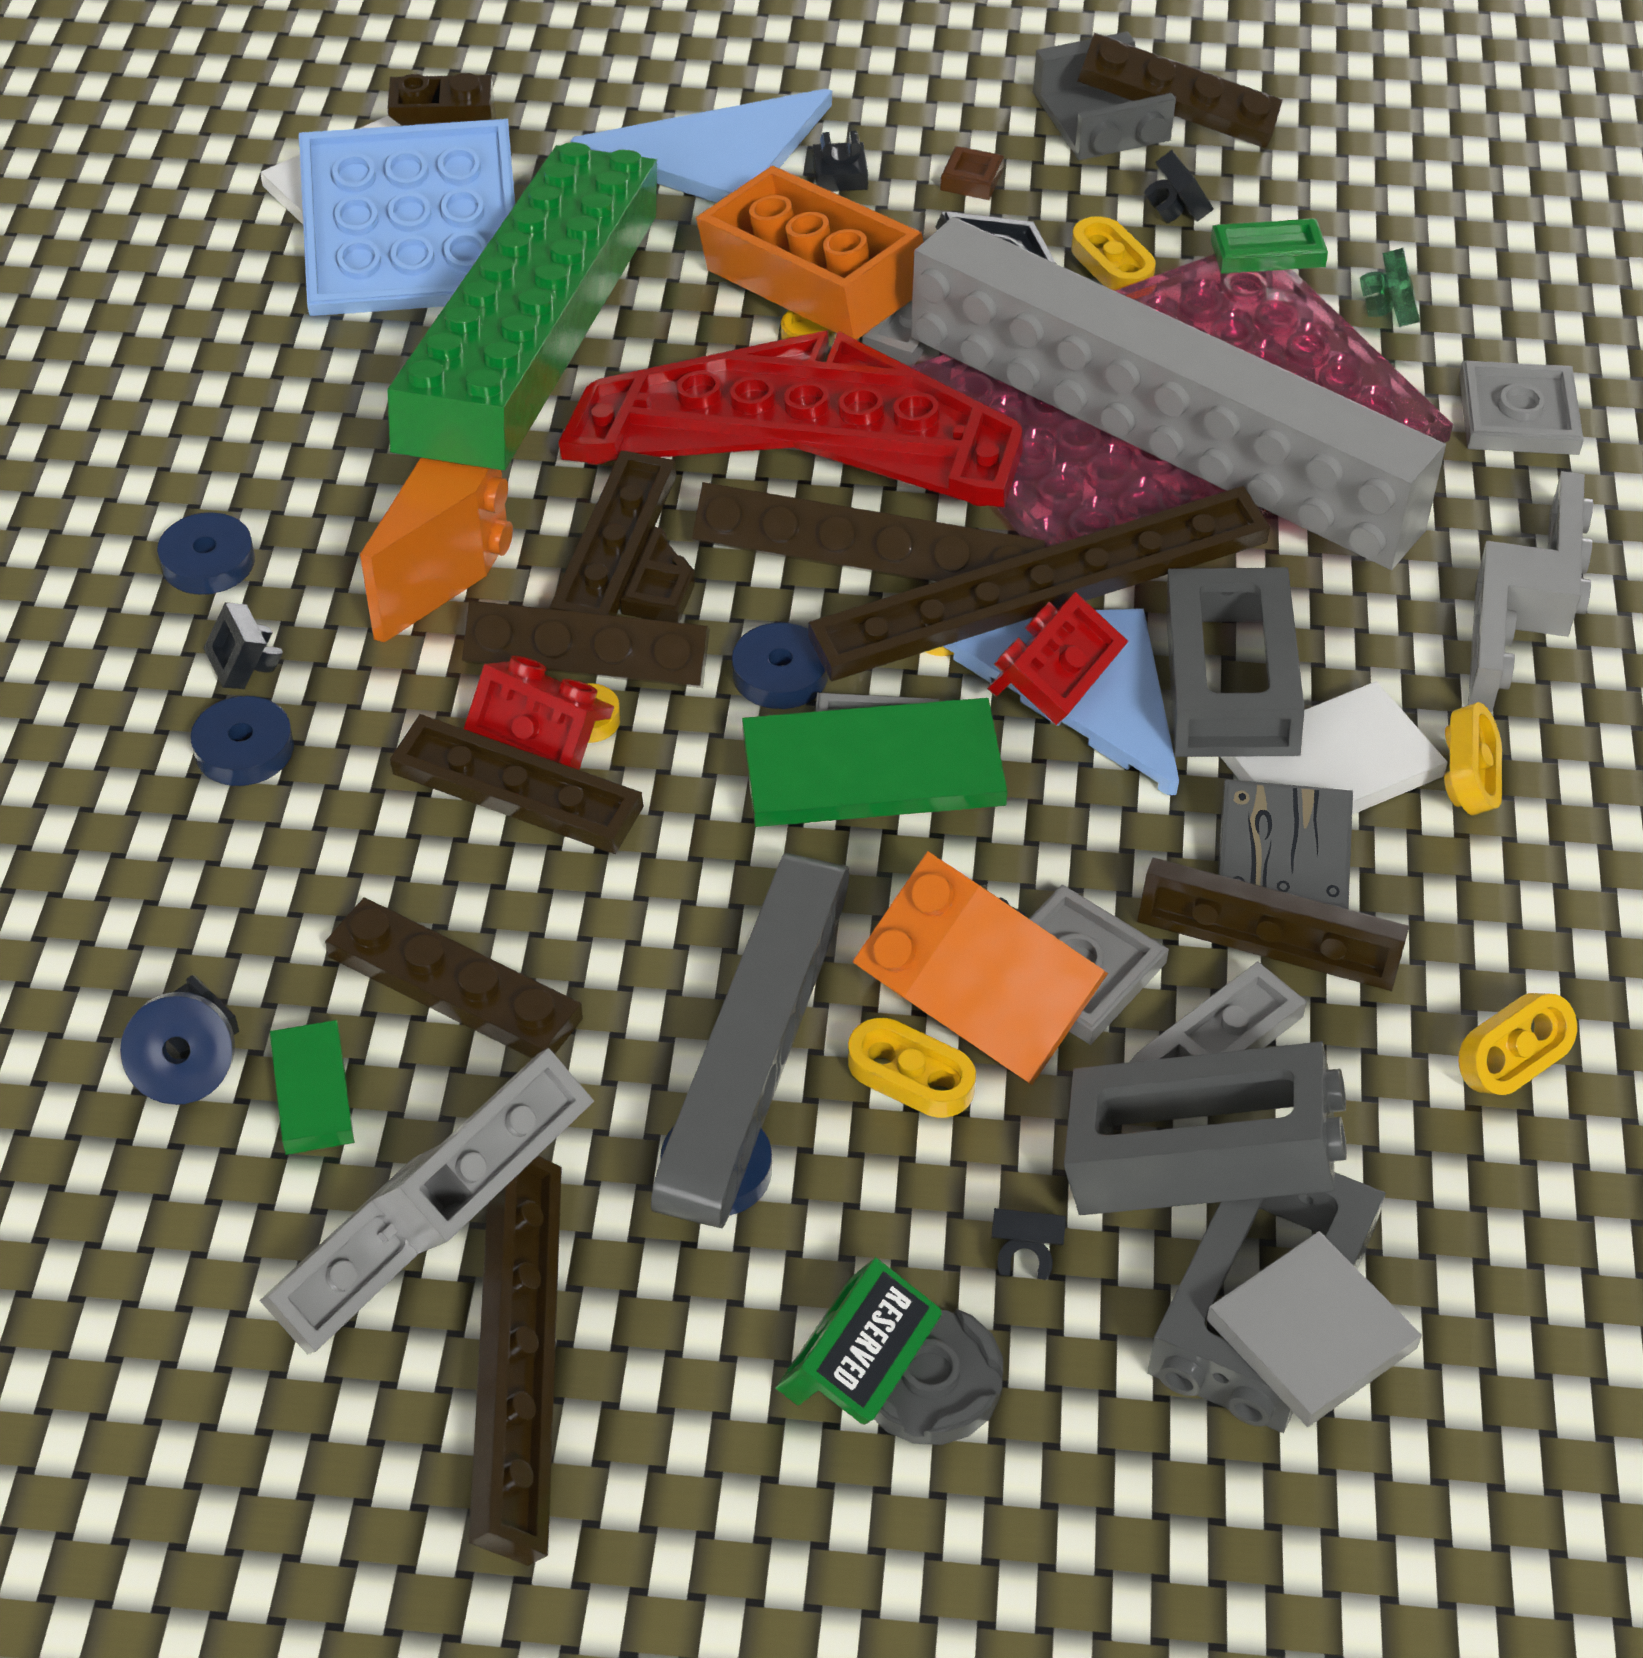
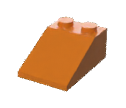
M422 457L419 459L360 553L374 640L388 641L482 580L489 573L498 555L504 556L507 553L512 540L513 526L511 522L507 521L505 503L508 495V481L502 478L501 470Z
M929 851L926 852L852 961L891 990L1031 1085L1036 1081L1108 974L1089 959Z

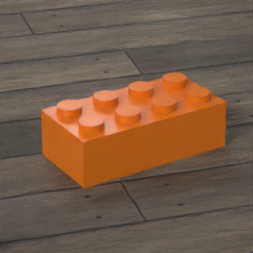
M773 165L696 217L708 271L835 333L840 331L857 340L913 299L914 250L923 243L922 232Z

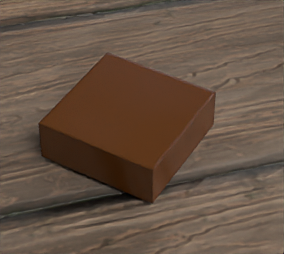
M955 146L941 175L940 190L990 200L1003 172L1004 156Z

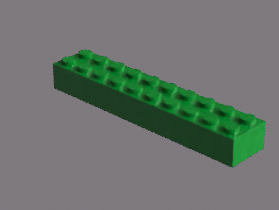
M576 142L555 146L387 389L390 453L506 470L656 218L657 159L641 157L638 152L632 150H616L612 153L590 150L589 146Z

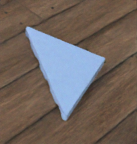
M821 89L576 136L571 139L570 143H582L589 146L590 150L611 153L616 150H632L638 152L641 157L657 159V184L717 203L773 165L780 168L832 106V90Z
M1144 609L1096 610L1128 640V643L1071 712L1057 726H1060L1062 722L1087 737L1089 739L1088 745L1127 770L1133 766L1159 783L1158 790L1164 794L1177 795L1179 777ZM1032 618L943 647L954 653L953 660L992 683L1001 673L993 665L1000 655L1018 637L1025 644L1032 637L1025 629ZM1012 684L1007 686L1021 695V703L1051 721Z

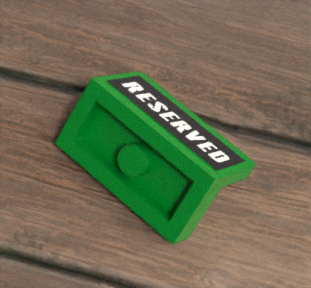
M875 1257L849 1278L775 1388L797 1406L817 1391H820L859 1423L868 1424L876 1417L941 1317L942 1311L939 1306Z

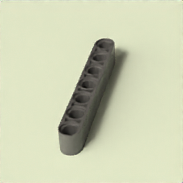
M790 853L783 854L661 1158L653 1184L651 1196L652 1212L721 1229L725 1226L746 1172L760 1128L763 1126L841 916L849 884L850 873L848 866Z

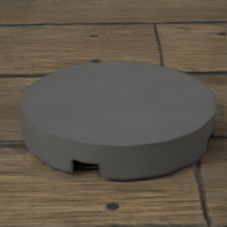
M956 1309L955 1314L947 1310H941V1317L874 1418L886 1432L913 1444L944 1445L969 1437L991 1418L1002 1394L1003 1357L993 1334L973 1315Z

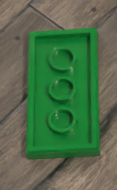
M989 698L742 718V732L755 827L1007 805L1008 791Z

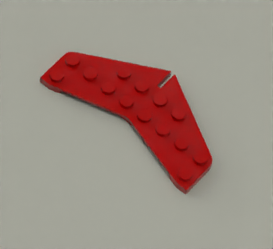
M828 330L597 379L585 388L558 443L561 460L586 462L593 465L616 461L621 450L655 457H672L796 448L967 501L975 506L1005 507L1023 452L1022 427L1013 418L838 331L827 360L824 362L829 350Z

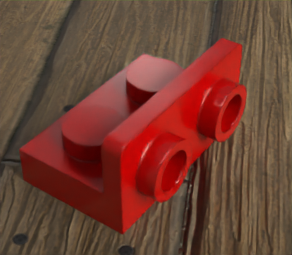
M1074 592L1058 609L1049 601L1025 627L1032 637L1026 644L1018 637L1000 655L993 665L1001 673L987 689L997 697L1008 685L1012 684L1057 725L1071 712L1128 643V640L1081 596Z
M511 656L510 661L484 664L464 729L579 770L595 721L610 719L614 706L596 698L597 689L586 683L572 679H563L560 682L545 675L546 666L527 657Z

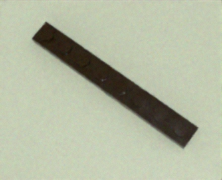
M1240 486L808 622V637L832 682L1033 618L1049 601L1058 609L1074 592L1086 601L1168 575V569L1190 568L1265 544L1268 541L1271 527L1246 488Z

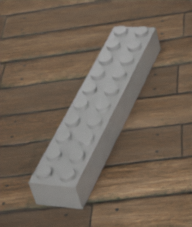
M954 216L914 250L911 338L1228 491L1244 486L1255 504L1387 569L1392 570L1425 533L1446 448L1445 443Z

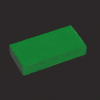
M1315 218L1218 224L1212 226L1211 244L1221 274L1326 267L1328 250L1318 221Z
M333 1020L270 1031L281 1134L285 1154L289 1155L355 1143L338 1021Z

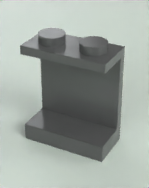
M1128 31L1106 36L1135 47V41ZM1092 39L1036 50L1033 93L1078 161L1171 141L1176 98L1172 93L1131 101L1077 81Z

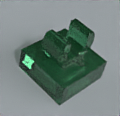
M1404 248L1382 253L1386 274L1382 272H1369L1360 277L1363 296L1380 293L1379 295L1365 298L1368 316L1380 317L1386 315L1394 307L1399 327L1420 322L1414 287Z

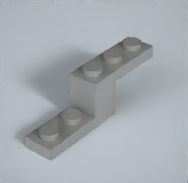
M1561 471L1549 513L1548 549L1486 541L1475 585L1468 705L1481 702L1492 712L1498 689L1509 690L1514 671L1515 654L1506 653L1505 646L1511 647L1515 630L1569 637L1575 614H1586L1590 599L1591 580L1583 579L1582 573L1586 574L1589 567L1592 539L1583 538V533L1587 534L1589 531L1593 512V499L1584 498L1585 474Z
M549 1048L543 1050L443 1143L412 1158L259 1301L307 1355L316 1352L419 1253L447 1243L579 1117L594 1100Z

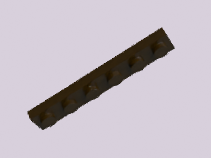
M702 482L692 540L695 542L930 583L1046 548V541L706 482Z
M539 1155L487 1204L469 1528L470 1544L527 1566L547 1557L549 1545L562 1175L561 1166Z

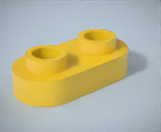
M1094 216L1082 219L1074 226L1072 253L1103 286L1127 297H1134L1145 293L1152 287L1156 265L1153 255L1119 222L1107 217Z
M1476 702L1454 710L1451 714L1450 725L1445 728V738L1450 750V771H1447L1444 775L1446 792L1456 807L1462 806L1472 816L1496 809L1501 805L1502 743L1499 730L1488 708L1483 703Z
M1528 993L1519 997L1473 1029L1463 1040L1459 1051V1069L1465 1083L1471 1089L1480 1093L1507 1095L1518 1090L1563 1058L1571 1050L1577 1035V1019L1572 1006L1565 998L1557 994ZM1532 1020L1535 1023L1534 1032L1531 1031Z
M889 1018L867 1020L859 1024L852 1031L848 1041V1066L852 1075L860 1083L932 1117L946 1118L955 1116L963 1112L971 1104L975 1093L976 1070L970 1058L960 1050ZM885 1058L891 1062L880 1064L874 1061V1059ZM936 1086H943L950 1090L939 1091L932 1088Z

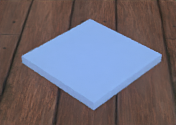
M508 119L299 133L306 291L309 316L445 307L515 205Z

